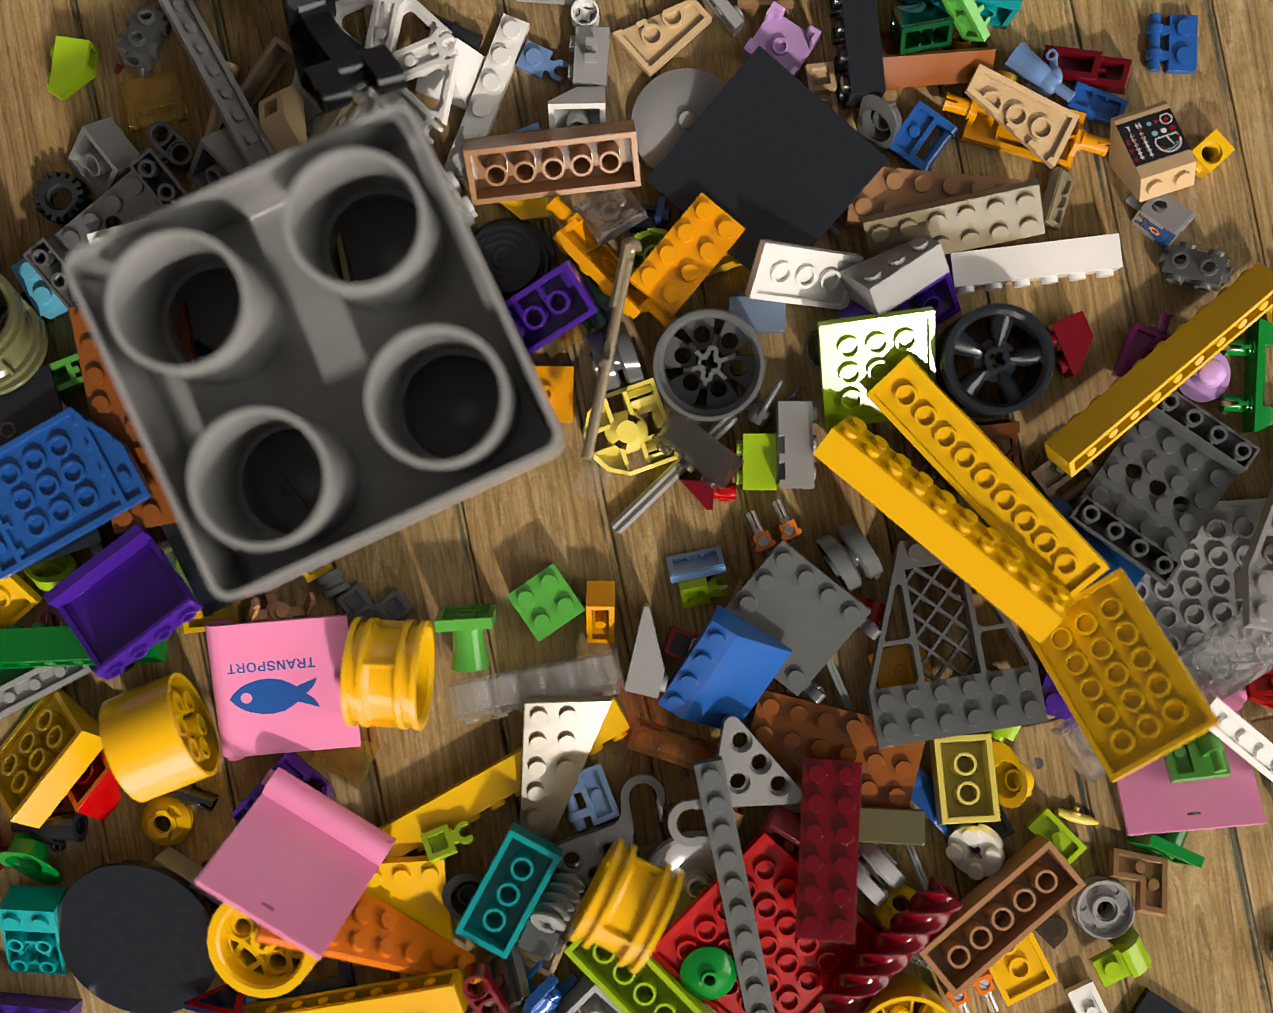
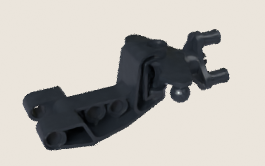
M281 0L301 89L322 113L326 114L350 106L351 101H353L350 86L364 82L379 95L388 94L406 87V77L403 68L385 44L366 49L341 29L334 19L337 13L335 0Z

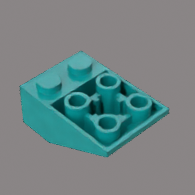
M11 885L0 902V927L10 972L66 975L67 964L59 947L58 910L64 895L67 893V888Z

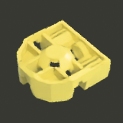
M653 378L606 394L598 433L604 431L609 447L594 451L592 458L608 472L632 476L681 458ZM651 392V395H649V396H646V397H643V398H640V399H637V400H634V401H631V402H630V400H629V399H632V398L638 397V396H640V395H643V394H646V393ZM620 394L626 410L612 414L606 398ZM591 408L586 412L583 427L584 441ZM651 411L658 433L648 436V426L641 415ZM628 415L636 418L638 422L635 424L632 421H628ZM620 440L626 443V449H620L614 443ZM669 446V448L648 455L649 452ZM640 449L645 466L631 470L626 454Z

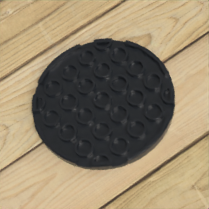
M123 860L122 862L111 864L104 863L92 868L80 877L64 895L58 910L60 951L77 980L104 1002L132 1013H172L188 1007L189 1005L183 1004L185 1001L205 994L218 974L209 957L207 945L208 928L215 914L205 897L201 898L190 887V882L167 868L138 860Z

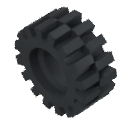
M53 171L51 172L52 176L48 174L42 176L45 179L44 182L37 181L36 184L40 186V189L33 190V194L38 196V198H33V202L38 205L36 209L39 213L43 214L44 218L56 224L66 226L87 208V203L92 204V199L87 196L91 193L85 187L86 184L75 176L63 171L61 173ZM66 188L72 194L71 203L64 209H58L53 203L54 195L59 189Z

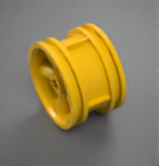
M355 617L346 637L341 667V708L346 725L356 727L360 723L362 727L368 728L378 726L395 727L403 730L409 729L412 725L414 730H423L430 713L435 678V635L431 621L422 620L418 624L416 620L412 619L395 621L371 617L367 621L365 617Z
M618 836L605 854L581 901L572 922L568 940L575 942L578 938L581 939V947L588 949L595 943L616 954L615 965L623 967L627 963L628 971L636 974L649 958L669 920L679 896L685 873L679 867L671 871V863L663 861L659 866H655L636 855L637 846L630 843L628 847H625L624 839Z

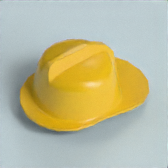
M992 742L998 801L1007 808L1018 807L1027 797L1032 795L1034 787L1033 773L1027 765L1019 761L1010 746L1003 742Z

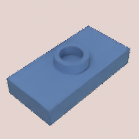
M720 546L666 557L671 584L726 573V566Z

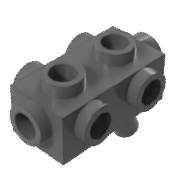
M148 5L147 8L138 6L135 14L129 13L126 19L127 31L125 34L120 33L116 42L117 50L120 51L123 63L132 67H138V77L142 79L150 77V70H152L156 59L161 57L162 45L171 34V24L165 12L155 5Z
M1180 242L1179 246L1172 244L1169 251L1164 250L1162 252L1158 266L1162 267V275L1166 278V281L1172 284L1182 285L1184 282L1194 285V288L1199 291L1209 293L1211 290L1219 292L1224 284H1228L1233 268L1229 267V258H1225L1226 254L1220 250L1209 249L1205 253L1197 251V246L1192 243ZM1176 258L1186 260L1183 264L1175 263Z

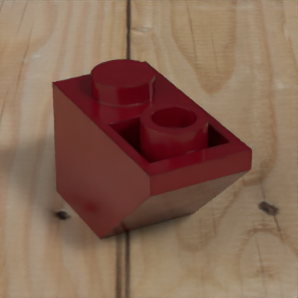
M1083 311L1045 326L1053 343L1056 356L1055 366L1058 372L1063 374L1065 378L1079 374L1094 337Z

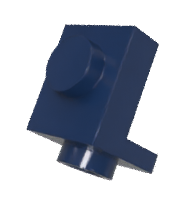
M660 196L657 206L634 204L629 223L630 233L639 234L649 228L665 229V225H669L671 221V208L667 207L666 197Z

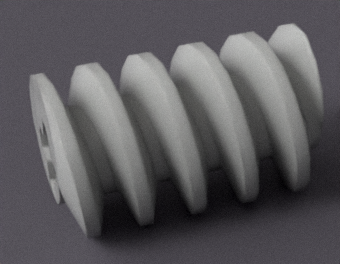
M556 868L555 874L550 879V884L547 885L545 893L540 898V903L537 904L535 912L530 917L532 924L545 933L551 934L555 930L564 931L566 925L563 921L571 919L569 912H573L576 909L574 902L580 901L581 896L579 893L585 891V884L571 871L564 868Z

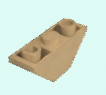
M299 83L286 87L258 102L260 126L277 155L307 142L303 93Z

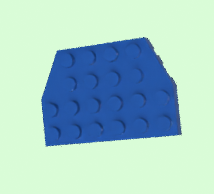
M70 407L0 447V579H6L154 496L127 444L76 408Z

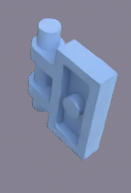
M600 761L582 769L568 801L567 808L569 812L567 816L569 821L573 822L576 831L587 827L583 819L584 817L591 816L595 826L620 816L618 805ZM579 792L582 793L586 806L580 808L574 794Z

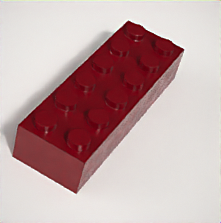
M804 758L795 924L796 939L855 944L862 762Z

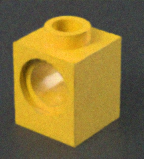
M1217 129L1204 136L1191 148L1196 159L1195 176L1199 179L1213 171L1235 150ZM1202 150L1208 153L1209 161L1202 157Z

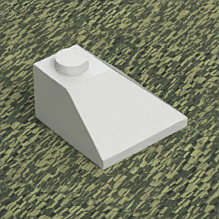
M455 38L454 42L447 45V50L457 49L459 51L457 57L460 58L451 105L466 111L486 57ZM436 69L417 77L416 92L439 100L444 80L443 71Z
M578 86L549 100V129L606 123L605 86Z

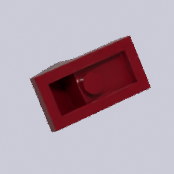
M704 453L703 459H698L697 475L702 476V481L680 480L705 510H713L716 454Z

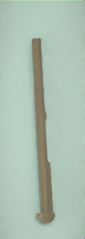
M626 237L620 243L621 251L609 307H612L603 355L599 359V374L581 458L585 460H592L635 252L642 251V245L635 237Z

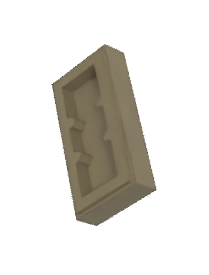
M1054 167L1052 169L1047 189L1042 197L1044 226L1052 231H1059L1075 180V177L1062 167Z

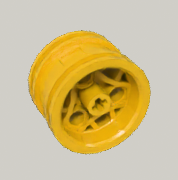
M224 902L212 917L207 937L209 957L221 978L235 990L248 996L259 998L277 997L290 992L298 986L319 960L304 951L255 941L257 921Z

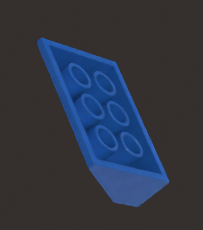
M718 605L668 681L666 690L662 692L658 705L682 719L721 729L722 719L727 715H734L743 722L792 653V649Z

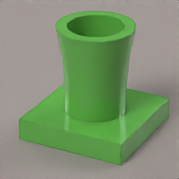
M497 603L442 606L434 621L435 632L452 631L451 669L453 671L475 672L490 666L483 629H493L498 614Z

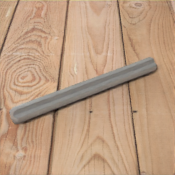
M733 415L729 418L715 421L680 455L681 458L675 460L611 522V527L617 533H623L737 422L738 418Z

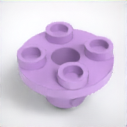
M1219 352L1181 384L1177 391L1193 402H1208L1218 398L1227 389L1231 378V370L1227 359Z

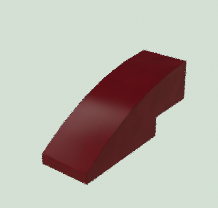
M1053 45L1045 46L1042 60L1048 65L1049 60L1046 58V53L1049 49H1055L1058 52V67H1060L1063 74L1062 82L1073 85L1078 80L1105 92L1126 95L1133 69L1132 59L1103 56L1102 51Z

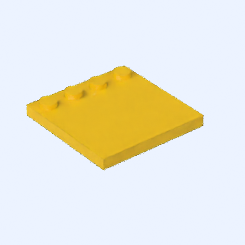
M428 856L385 858L364 891L454 943L451 913L445 907L442 899L443 888L448 882L446 858L432 864L429 862ZM342 960V967L369 966Z

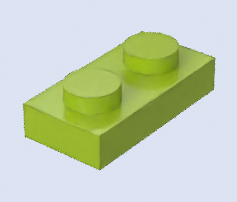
M1046 806L1025 824L1035 836L1040 834L1050 840L1069 864L1087 849Z

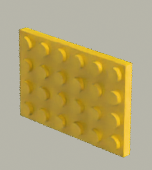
M1122 568L1117 569L1074 596V600L1064 620L1041 643L1023 630L1111 782L1118 781L1221 724Z

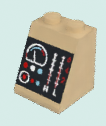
M1166 101L1111 118L1108 165L1139 202L1194 185L1196 159Z

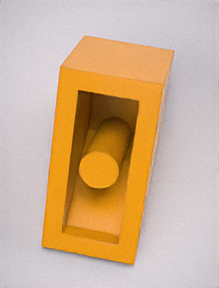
M587 581V643H615V581Z

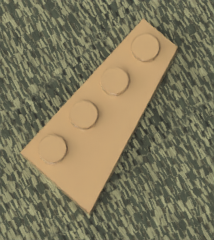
M982 64L976 67L964 91L965 94L1050 169L1055 167L1080 117L1077 113Z

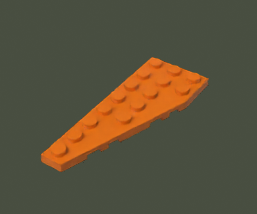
M366 891L362 893L322 955L415 976L459 968L463 971L467 964L475 962L473 954ZM257 922L255 941L304 951ZM472 979L469 982L473 984L475 983V979Z

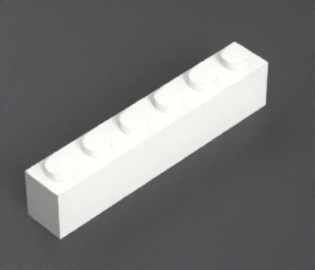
M1119 233L950 253L945 257L954 288L957 290L958 295L975 292L974 288L985 287V291L1000 290L1004 284H1013V288L1030 286V281L1040 280L1041 285L1057 283L1058 278L1068 277V281H1078L1086 279L1088 274H1096V278L1110 277L1114 275V271L1123 267Z

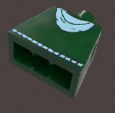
M926 0L915 3L902 1L891 9L890 35L900 55L951 46L954 18L931 1Z

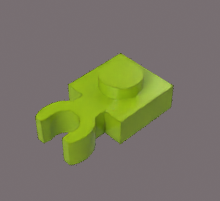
M468 821L459 822L452 831L449 825L445 824L420 835L431 864L458 853L456 844L467 845L475 840L473 835L461 836L462 830L470 826Z

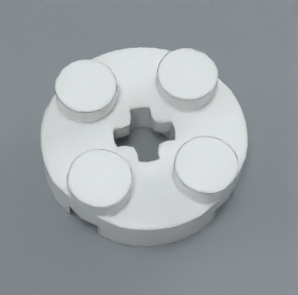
M969 823L960 824L953 830L948 839L947 857L961 871L968 874L974 880H981L983 877L995 874L1005 860L1004 844L1001 837L992 828L979 823L978 826L969 825ZM970 846L973 848L979 847L981 849L980 854L973 852Z

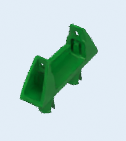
M1259 318L1247 328L1246 339H1234L1227 345L1234 347V349L1220 351L1223 356H1245L1244 395L1221 394L1218 400L1232 403V405L1218 407L1220 412H1243L1242 433L1257 432L1273 424V405L1271 407L1263 406L1266 376L1265 348H1273V325L1262 318Z

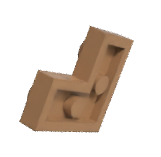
M1119 848L1110 849L1109 878L1135 883V912L1158 917L1167 916L1168 859Z

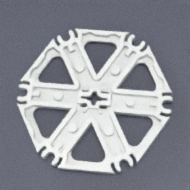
M339 0L335 2L337 13L334 19L351 38L353 37L342 27L344 16L366 6H373L365 48L368 49L385 44L403 68L406 82L436 69H440L444 73L439 103L434 108H428L406 87L388 94L379 95L364 82L350 86L352 93L364 101L350 122L388 104H402L411 109L430 143L433 144L434 140L429 136V131L432 128H436L440 132L444 130L442 125L436 122L437 119H440L447 126L460 64V58L457 57L459 51L455 48L447 50V45L455 41V37L449 34L453 32L418 0ZM413 12L430 27L432 34L426 39L396 51L402 18L406 13ZM295 69L293 84H300L297 69ZM302 90L306 130L312 135L325 114L321 112Z

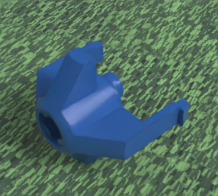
M538 961L526 973L531 995L521 1003L523 1012L557 1013L555 1008L559 1005V1001L580 979L572 972L555 988L559 980L552 973L543 983L536 986L531 977L545 964L544 961Z

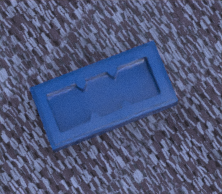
M1076 80L1071 89L1076 94L1070 102L1066 101L1064 107L1086 113L1085 118L1110 128L1111 118L1124 114L1129 101Z

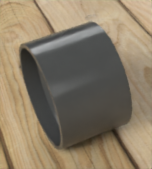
M706 306L690 310L677 318L666 329L657 344L653 360L655 381L666 402L682 415L701 421H718L729 418L747 407L761 387L765 371L764 349L761 339L754 327L743 316L730 309ZM715 318L726 320L720 335L714 334ZM699 326L707 327L710 331V338L706 341H699L695 337V329ZM681 327L692 340L689 344L674 335ZM728 332L734 333L738 337L737 345L731 348L726 347L722 342L723 335ZM751 343L755 354L738 355L736 350ZM680 347L688 348L691 353L690 360L686 362L679 361L676 358V350ZM711 350H714V362L718 363V366H713L709 375H707L706 364L702 363V359L707 360ZM735 360H742L747 368L744 373L735 374L730 369L731 363ZM683 367L684 373L669 380L666 369ZM689 374L697 376L699 379L698 387L693 389L686 387L684 377ZM732 379L747 387L740 396L730 384ZM723 381L727 386V391L722 395L715 394L711 390L713 382ZM701 388L702 390H707L706 406L695 404Z

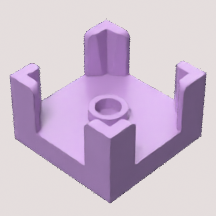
M774 1L768 9L764 22L753 39L750 38L743 48L741 60L746 62L760 45L796 77L816 46L821 31L812 25H809L807 31L785 18L784 13L786 9Z

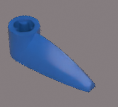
M919 767L911 800L919 809L925 810V815L948 837L951 832L950 824L937 825L933 782Z

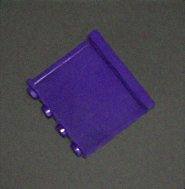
M136 524L43 595L49 605L59 610L96 667L93 673L106 680L122 674L126 666L134 660L144 657L152 646L170 637L174 629L182 623L192 620L196 613L203 608L153 535L139 524Z

